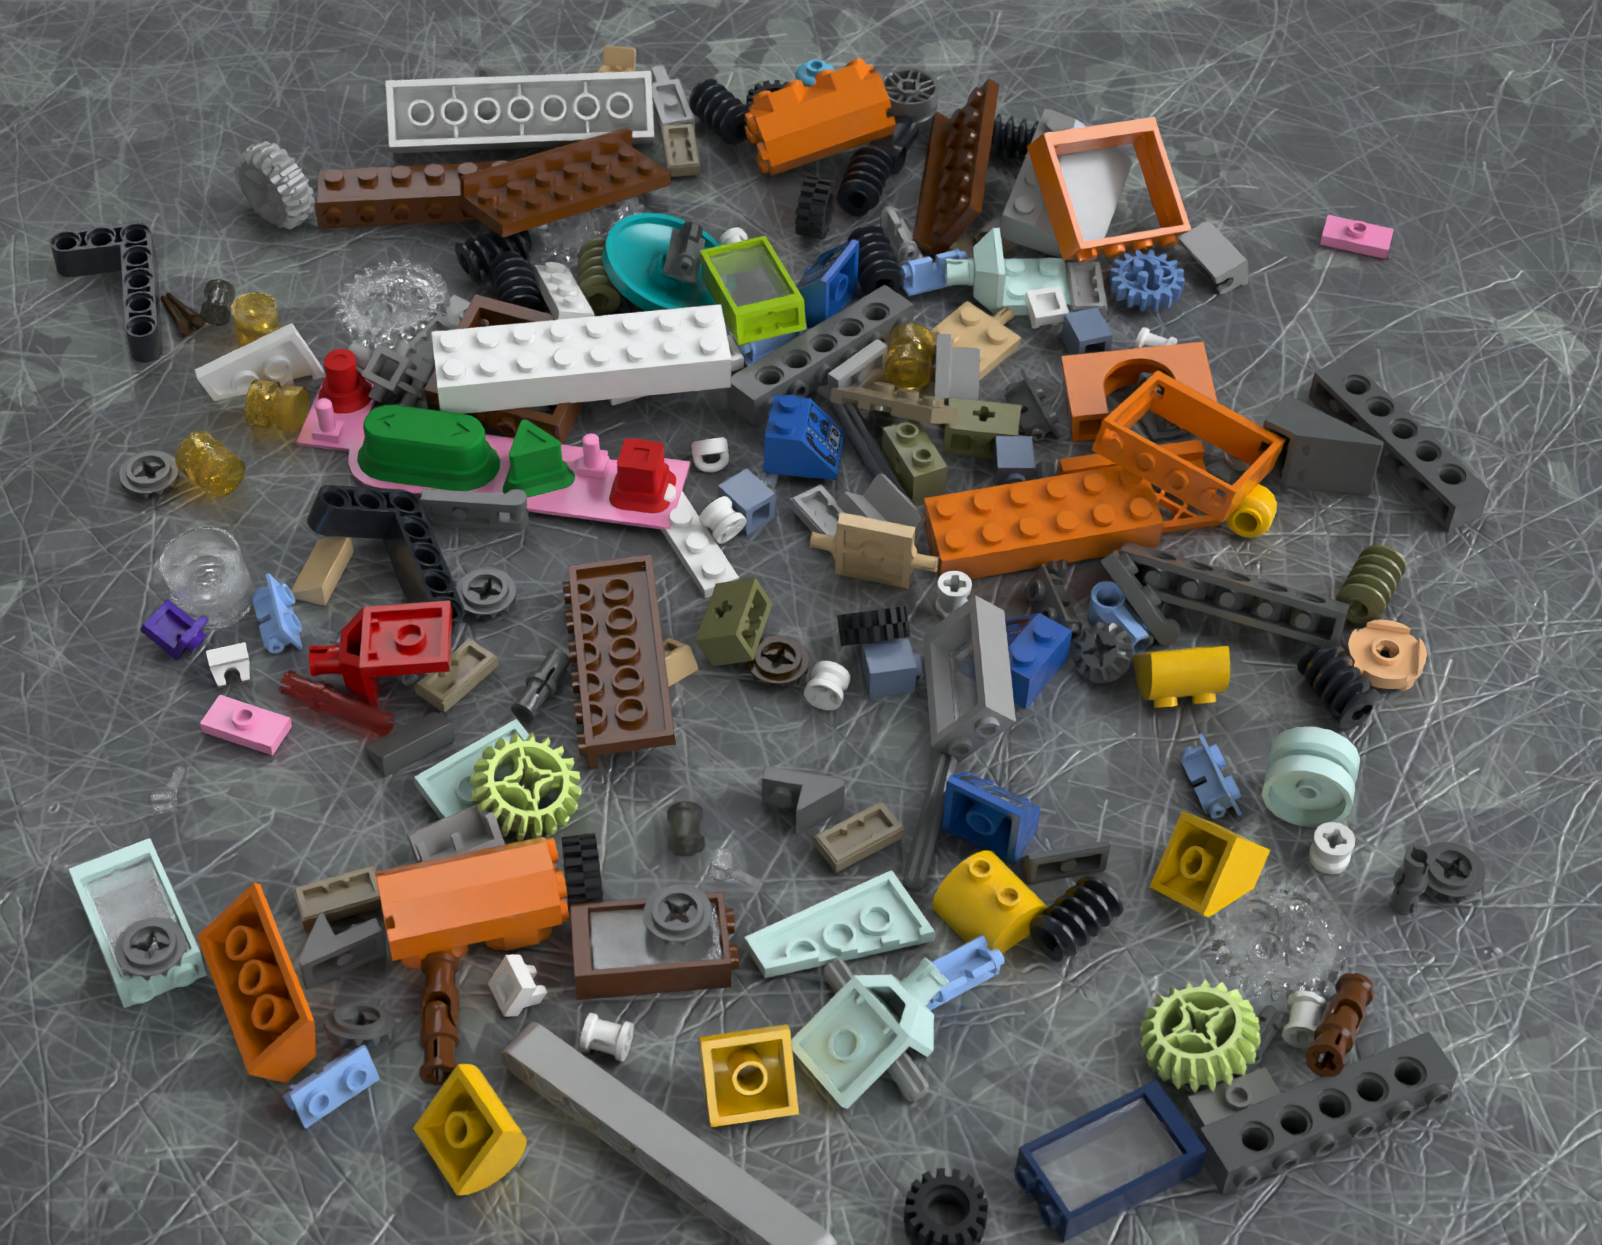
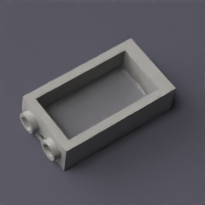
M976 595L923 635L931 746L948 755L955 756L960 761L967 758L1016 722L1004 610Z

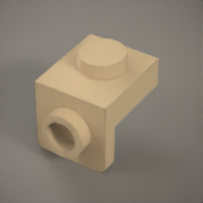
M606 45L603 51V66L597 73L635 71L636 49Z

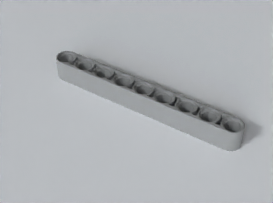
M530 1022L500 1052L501 1061L515 1077L743 1244L837 1245L832 1235L818 1223L542 1025Z

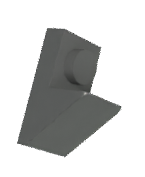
M765 766L762 776V803L771 804L778 808L796 809L795 834H800L843 810L846 779Z
M321 912L298 959L306 988H312L386 955L382 929L377 920L373 918L364 923L354 924L344 932L335 935L323 912Z

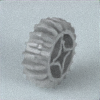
M265 140L244 149V152L235 160L236 167L234 171L238 176L236 182L242 188L241 193L245 195L248 200L247 204H251L255 213L261 215L269 223L276 224L278 228L285 227L291 230L303 224L314 212L313 205L315 200L311 196L314 192L308 185L309 179L303 175L302 168H299L295 163V158H290L284 148L280 149L277 144H270Z

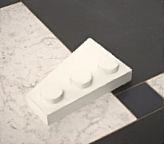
M292 323L195 369L198 381L214 401L254 393L258 391L260 386L279 382L280 386L294 384L293 379L312 375L314 380L325 377L323 367Z

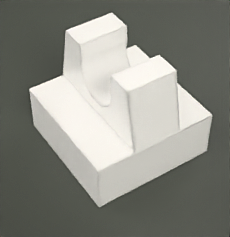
M1060 286L1026 291L1025 302L1032 329L1052 324V326L1059 325V323L1064 322V315L1069 313Z
M245 642L206 651L210 671L219 689L227 687L225 675L230 670L239 672L242 683L250 682V661Z
M520 954L505 955L488 982L504 1017L519 1016L524 1007L540 1004L547 994L544 985L536 986L533 981L537 974L535 966L526 965Z

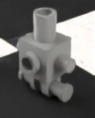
M398 339L393 350L378 344L375 351L357 342H353L348 349L354 354L357 367L364 370L361 376L374 384L368 397L381 403L387 391L399 398L406 392L400 404H397L398 406L414 408L418 399H424L425 394L422 390L427 385L435 369V360L423 355V361L416 372L417 366L410 359L406 358L411 345ZM411 378L414 379L411 385H408Z

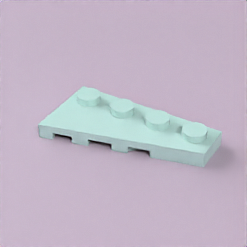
M891 870L746 936L744 946L764 978L827 965L837 959L846 961L934 941L935 931Z

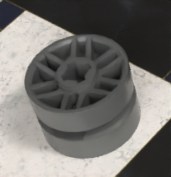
M912 67L897 68L886 73L882 77V81L892 107L886 112L887 118L894 116V119H898L902 115L908 116L919 127V135L928 132L931 129L932 117L937 112L938 82L935 77L922 69Z

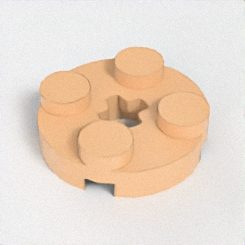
M1373 620L1367 622L1365 628L1359 631L1355 629L1352 632L1348 641L1346 656H1350L1353 660L1352 667H1358L1361 670V678H1367L1372 686L1405 691L1410 689L1414 681L1421 675L1427 651L1421 638L1417 641L1410 635L1411 629L1404 624L1391 620ZM1381 651H1389V656L1393 658L1382 657L1380 655Z

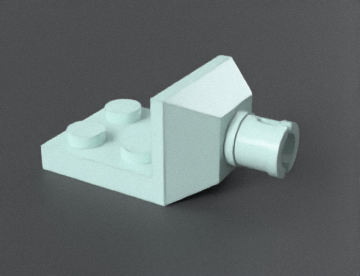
M992 228L973 247L972 258L945 259V286H972L973 297L993 315L1004 306H1007L1008 310L1011 309L1014 315H1028V308L1025 302L1026 291L1060 286L1069 313L1071 311L1068 279L1063 258L1004 259L1000 228Z
M926 957L902 981L893 975H855L791 1039L792 1051L839 1105L848 1109L909 1046L926 1057L933 1052L934 1014L926 1006L950 982L945 975L940 974L941 971Z

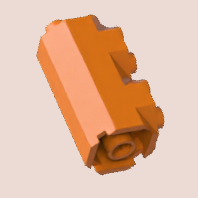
M855 59L847 63L844 68L835 71L826 69L815 75L816 83L812 86H804L802 80H794L787 83L783 89L774 92L766 90L753 96L754 104L748 108V113L744 114L747 123L744 128L750 145L756 144L758 152L756 161L762 174L769 172L770 176L866 144L872 140L894 134V116L887 118L886 114L888 109L892 108L890 99L878 72L874 73L875 68L872 65H866L864 59Z
M544 837L376 871V882L392 961L401 959L403 965L409 968L421 969V961L428 954L445 952L455 955L460 959L467 953L468 944L485 941V944L493 950L502 949L509 951L536 945L547 939L552 932V926L561 925L562 921L569 920L565 898L567 896V888L563 871H558L556 864L558 862V853L554 838L545 839Z

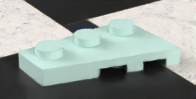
M517 719L414 777V785L440 820L480 804L471 802L470 797L472 790L475 789L470 786L471 775L475 773L473 770L475 762L479 758L483 759L484 749L487 746L494 748L496 740L500 737L509 743L511 735L517 732L521 740L526 741L528 732ZM513 764L499 770L494 775V782L503 781L505 776L511 775L514 769Z

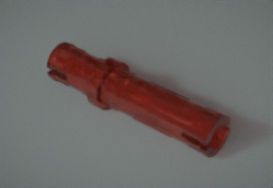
M293 670L287 671L281 680L282 684L287 685V687L283 685L279 687L281 694L307 703L309 708L315 712L323 710L372 731L381 737L390 734L394 727V724L388 721L394 722L396 720L395 714L388 713L332 689V685L324 680L316 682L297 674Z

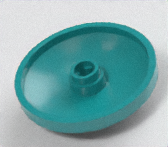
M660 213L634 214L619 220L611 228L602 249V262L607 276L623 296L645 311L716 305L702 280L701 262L695 285L676 280L662 273L673 227L681 230L686 222L685 220ZM703 231L701 238L705 239L704 249L721 246L712 236ZM737 277L722 280L731 297L736 289Z

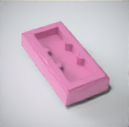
M1328 215L1320 245L1387 259L1394 229Z
M219 695L200 722V727L203 733L273 756L291 729L292 724L290 717Z

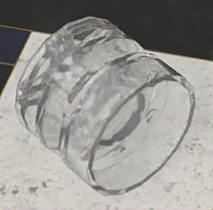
M197 527L178 534L166 544L160 556L159 570L169 590V595L173 603L193 620L197 621L202 615L205 616L209 621L204 630L225 628L239 621L249 611L253 603L252 597L255 587L246 567L241 548L233 535L224 529L216 527Z

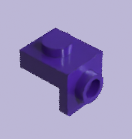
M167 599L142 625L140 631L174 659L178 660L186 650L193 653L207 637L203 630L209 620L202 615L195 621Z

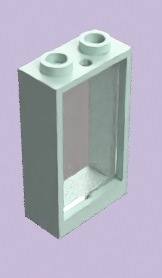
M150 838L68 869L77 896L123 1008L148 1002L154 996L177 987L188 986L195 980L207 976L200 950ZM149 917L167 918L177 923L182 928L186 937L187 952L182 956L181 966H173L169 969L167 977L158 974L151 976L149 981L137 975L130 978L128 973L122 967H119L115 956V946L120 934L129 925L138 920ZM153 938V944H150L149 950L145 951L147 959H151L154 952L159 950L155 938Z

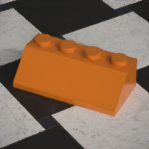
M253 883L201 931L197 938L248 1074L287 1083L316 1057L315 1021L261 885Z

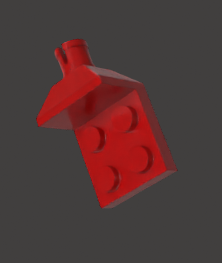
M438 601L363 607L341 630L340 643L335 645L309 646L310 653H308L311 676L342 675L345 687L372 708L378 707L380 676L450 672L451 602Z

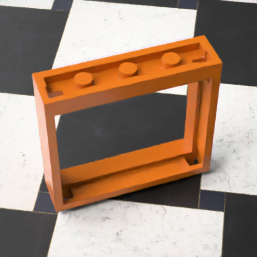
M1155 117L1043 133L1027 146L1063 261L1077 259L1078 263H1084L1102 254H1105L1106 258H1113L1125 253L1126 250L1133 249L1134 253L1136 250L1144 252L1153 248L1154 245H1160L1162 249L1169 248L1178 244V236L1191 230ZM1133 144L1160 229L1084 242L1057 155Z
M1157 370L1103 420L1091 450L1223 522L1273 469L1286 439ZM1157 385L1166 388L1163 395L1157 392ZM1150 410L1249 464L1250 467L1231 486L1129 429ZM1263 442L1270 445L1266 451L1261 449ZM1220 489L1227 494L1221 497L1216 492Z

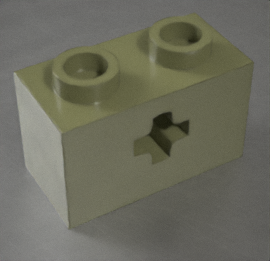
M949 397L948 406L957 408L958 414L956 423H946L944 454L993 459L995 436H1018L1021 405Z
M908 420L884 427L882 451L913 505L916 507L924 504V499L928 497L945 495L948 467L919 421Z
M756 577L715 584L695 640L700 650L704 652L713 666L754 660L773 604Z

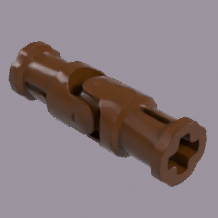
M445 952L428 954L421 961V971L425 974V988L420 993L422 1024L420 1046L424 1049V1064L419 1068V1076L423 1082L437 1086L444 1085L457 1066L455 1063V1048L458 1047L460 1039L459 1031L455 1027L458 1026L460 1004L459 990L455 987V974L460 970V962L455 955Z
M1345 973L1339 977L1335 985L1337 993L1330 997L1321 1022H1319L1314 1032L1315 1041L1308 1046L1305 1052L1307 1067L1319 1076L1335 1077L1342 1072L1346 1062L1344 1055L1352 1049L1356 1035L1366 1016V1006L1371 1003L1374 997L1372 982L1360 973ZM1325 1053L1322 1061L1319 1062L1318 1059L1320 1057V1054Z

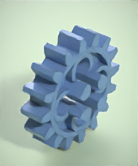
M1136 250L1133 257L1125 253L1123 254V260L1116 259L1114 261V268H1111L1109 283H1111L1110 292L1117 293V301L1126 299L1128 308L1135 304L1139 305L1140 311L1143 312L1146 306H1151L1155 312L1158 311L1161 304L1166 308H1170L1172 301H1179L1180 294L1183 293L1184 270L1177 268L1178 262L1176 260L1166 261L1167 254L1165 253L1159 257L1154 256V250H1150L1148 255H1143L1140 250Z

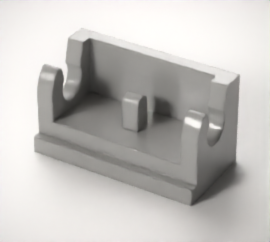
M1209 220L1178 236V244L1185 248L1182 254L1185 257L1193 256L1212 276V280L1216 284L1229 278L1226 283L1220 284L1216 288L1220 294L1229 292L1240 285L1245 286L1248 284L1247 259Z
M479 804L407 833L406 835L416 863L506 845L493 812L489 813L488 809L482 812L479 811L478 814L477 807Z

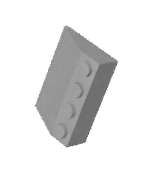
M1045 108L1031 143L1043 133L1087 126L1075 118ZM1117 147L1057 155L1084 242L1105 238L1134 159ZM1027 151L1002 214L999 226L1001 238L1057 258H1062L1034 167ZM1095 258V259H1093V260H1091V261H1088V262H1096V259H1097V258ZM1068 260V262H1078V260Z

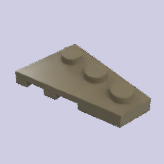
M873 382V388H831L830 402L858 403V408L891 412L892 416L929 424L956 423L958 409L944 405L943 398L933 396L919 398L918 391L909 389L894 391L895 385L890 383Z

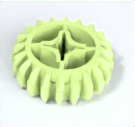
M517 732L511 735L509 743L500 737L496 740L494 748L487 746L482 754L483 759L479 758L475 762L473 768L475 773L470 778V786L475 788L470 795L471 802L480 803L477 807L478 814L479 811L482 812L488 809L489 813L493 812L497 823L502 826V837L507 836L510 830L516 832L518 842L524 839L526 833H530L533 839L539 838L542 835V830L551 837L556 833L557 825L560 827L566 826L570 819L569 815L576 812L578 807L576 800L579 799L582 791L581 787L576 785L580 780V772L572 771L574 766L573 758H561L564 753L563 745L554 750L549 748V737L545 738L542 743L535 742L533 732L528 734L526 741H522ZM513 764L514 769L511 775L505 776L503 781L494 782V775L499 770ZM550 792H557V800L544 809H538L540 798L547 797Z
M1206 979L1200 987H1193L1187 980L1185 989L1178 991L1170 986L1168 998L1157 995L1156 1007L1146 1008V1020L1141 1022L1142 1026L1140 1029L1142 1035L1141 1046L1143 1053L1146 1054L1148 1065L1152 1071H1158V1075L1163 1082L1172 1079L1177 1089H1180L1186 1083H1190V1088L1195 1093L1200 1085L1207 1084L1214 1092L1216 1082L1222 1080L1231 1086L1233 1073L1245 1076L1246 1064L1255 1063L1256 1050L1259 1049L1261 1043L1258 1032L1260 1030L1259 1020L1255 1016L1249 1000H1242V995L1239 994L1238 989L1228 992L1223 982L1211 988Z

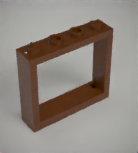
M475 294L457 329L555 319L552 314ZM435 369L424 388L428 410L440 411ZM584 402L559 403L553 415L527 408L465 414L476 418L483 427L500 431L507 436H516L520 422L528 420L551 436H555L554 438L564 445Z

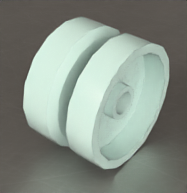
M1314 726L1295 727L1281 732L1273 740L1261 794L1265 806L1275 816L1290 824L1303 827L1317 828L1327 822H1342L1350 815L1353 805L1355 783L1360 765L1357 748L1347 738L1332 730Z

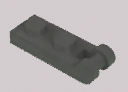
M423 489L421 503L431 526L521 531L529 525V516L526 510L528 506L527 495L519 489L510 490L506 494Z
M1117 550L1104 557L1100 562L1156 640L1163 645L1173 644L1180 634V626L1176 620L1166 619L1157 606L1161 604V600L1151 586L1147 584L1142 587L1135 577L1139 570L1127 553L1120 556Z

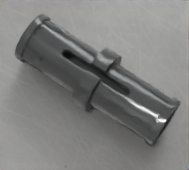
M551 649L537 671L529 674L525 681V689L511 706V711L518 719L531 722L546 698L549 699L554 695L557 690L556 683L571 664L570 658L566 653L559 649ZM545 678H547V679L545 680V682L543 683V685L541 686V688H540V689L538 690V692L536 693V690L538 689V687L540 686V684L544 681Z
M1413 845V850L1410 847L1407 848L1403 864L1397 868L1393 878L1395 888L1390 897L1389 905L1394 912L1400 915H1409V910L1412 913L1415 911L1419 895L1425 892L1428 885L1427 872L1433 861V854L1423 845Z

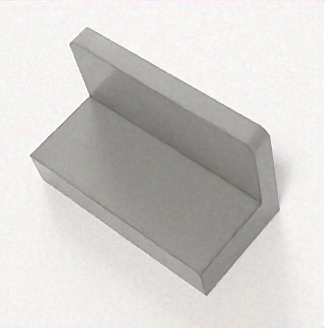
M937 334L935 397L943 398L944 405L947 406L949 404V397L979 400L980 349L952 348L951 334Z
M876 339L828 373V384L817 387L816 391L830 401L831 388L867 387L887 372L888 345Z
M877 474L863 495L844 492L837 502L838 506L847 514L916 527L915 535L926 520L925 516L884 474Z

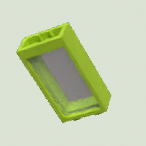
M766 236L699 250L702 280L715 304H721L724 320L738 345L806 330L804 299Z

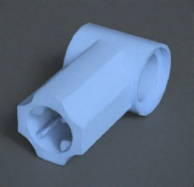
M1103 581L1093 587L1087 612L1089 624L1093 627L1097 625V621L1101 623L1113 622L1129 634L1133 642L1134 653L1145 652L1153 643L1154 635L1125 602V595L1118 585L1112 581Z

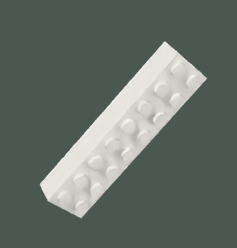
M651 71L386 81L389 148L392 153L561 147L626 127L632 130V144L654 143Z
M721 304L432 332L440 411L465 414L556 405L566 402L577 403L731 387V354Z

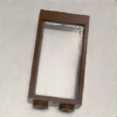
M704 893L712 906L711 927L703 932L701 940L695 938L689 940L684 947L679 942H669L665 945L662 939L657 936L651 937L648 927L644 924L643 917L644 906L648 898L570 904L577 1000L731 987V970L739 969L737 944H729L728 934H735L733 908L725 909L724 893ZM670 911L671 922L678 919L682 923H686V912L678 915L674 911ZM591 950H593V962H594V969H593V970H592V962H591Z

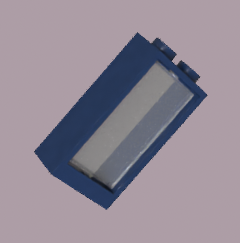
M1154 1080L1019 1147L1014 1174L1021 1189L1025 1193L1030 1192L1038 1203L1039 1213L1044 1224L1050 1230L1055 1229L1062 1241L1066 1242L1200 1173L1207 1150L1157 1080Z

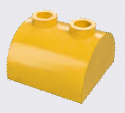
M1205 646L1133 654L1138 689L1144 700L1154 701V708L1178 706L1177 697L1192 696L1193 704L1216 702V694L1225 693L1228 688L1230 679L1229 646Z
M992 851L978 852L956 866L939 886L932 903V909L965 943L980 935H984L988 949L991 951L998 949L1002 954L1030 935L1032 920L1042 915L1044 909L1048 907Z
M788 1024L698 1037L701 1081L710 1127L799 1114L791 1034Z
M458 1064L413 1127L457 1196L478 1192L500 1180L518 1163L527 1145L526 1137L480 1069L471 1064Z

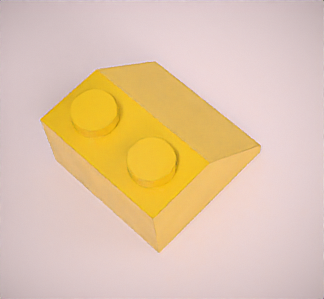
M1182 811L1149 887L1204 916L1210 917L1254 889L1270 849L1213 822Z

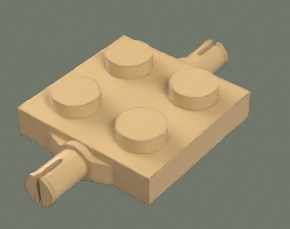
M967 301L923 337L922 346L936 356L937 334H951L952 348L980 349V381L1019 348L1021 337L1004 326L1014 317L1013 311L1011 309L1008 310L1007 306L1002 307L994 316H990ZM936 364L928 369L931 378L936 374Z
M841 512L835 536L812 532L810 538V548L831 551L835 560V574L909 589L914 568L937 573L939 557L917 553L914 545L916 527Z

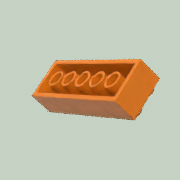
M1119 465L928 497L924 499L923 515L926 518L923 527L931 556L939 557L936 573L937 579L948 571L963 572L970 579H977L1039 568L1041 564H1045L1047 567V563L1051 560L1057 562L1065 559L1067 563L1105 557L1114 550H1117L1119 553L1127 541L1149 548H1158L1164 525L1151 483Z

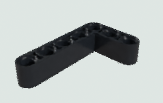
M128 223L68 230L55 234L50 240V246L57 272L61 276L78 277L122 271L124 326L132 358L138 362H151L158 359L163 352L157 254L150 227L143 223Z
M341 485L322 486L307 517L309 527L314 532L324 536L383 539L407 604L438 601L451 602L452 642L464 617L465 610L419 498L413 493L401 489Z

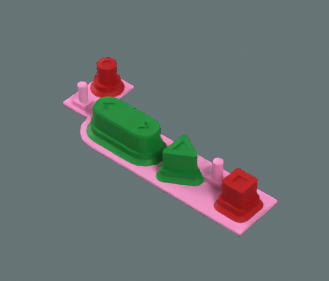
M336 349L328 353L324 359L326 375L296 444L349 452L348 466L352 476L365 487L401 489L409 491L418 497H421L423 489L506 494L510 490L519 489L527 495L528 506L526 510L528 512L660 530L671 528L670 513L673 509L677 508L690 468V461L664 458V448L661 442L627 438L623 442L618 460H612L607 456V450H600L599 438L596 434H586L582 438L583 447L562 445L559 440L528 420H522L515 438L485 434L480 421L466 414L398 405H383L373 409L376 401L368 397L374 384L361 376L362 373L357 370L354 354L347 349ZM668 484H672L676 488V497L671 502L664 500Z

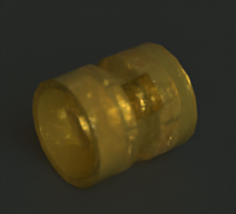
M249 292L239 296L232 303L231 313L239 348L281 328L277 303L271 295L264 292Z
M906 323L893 329L890 334L885 367V376L890 384L895 385L899 389L918 390L929 382L935 339L933 333L928 328L920 324Z
M254 379L248 388L245 401V419L247 424L263 428H271L275 424L278 430L300 433L309 413V391L303 386L284 384L280 388L277 382Z
M198 431L191 434L180 444L176 451V467L192 481H195L212 498L219 499L228 496L239 487L244 479L245 463L207 431Z

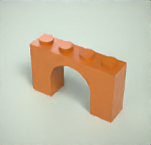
M1204 342L1061 356L1062 386L1072 442L1095 440L1103 420L1108 416L1107 397L1113 391L1123 386L1137 384V376L1143 371L1154 374L1158 370L1217 402ZM1158 385L1163 391L1166 390V388Z

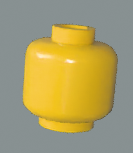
M1258 484L1225 519L1228 527L1236 535L1243 538L1262 536L1269 530L1277 512V501L1274 494L1268 488Z

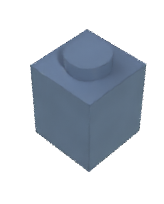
M1098 307L1064 315L1061 340L1070 355L1111 351L1113 334Z
M995 436L993 455L995 486L1034 479L1035 464L1032 436Z
M748 469L735 476L728 477L723 483L718 485V498L728 497L733 503L732 509L735 512L742 513L746 518V524L741 530L746 536L775 519V493Z
M909 638L862 644L861 671L869 699L915 692L916 676L922 675V665L919 653L912 652Z

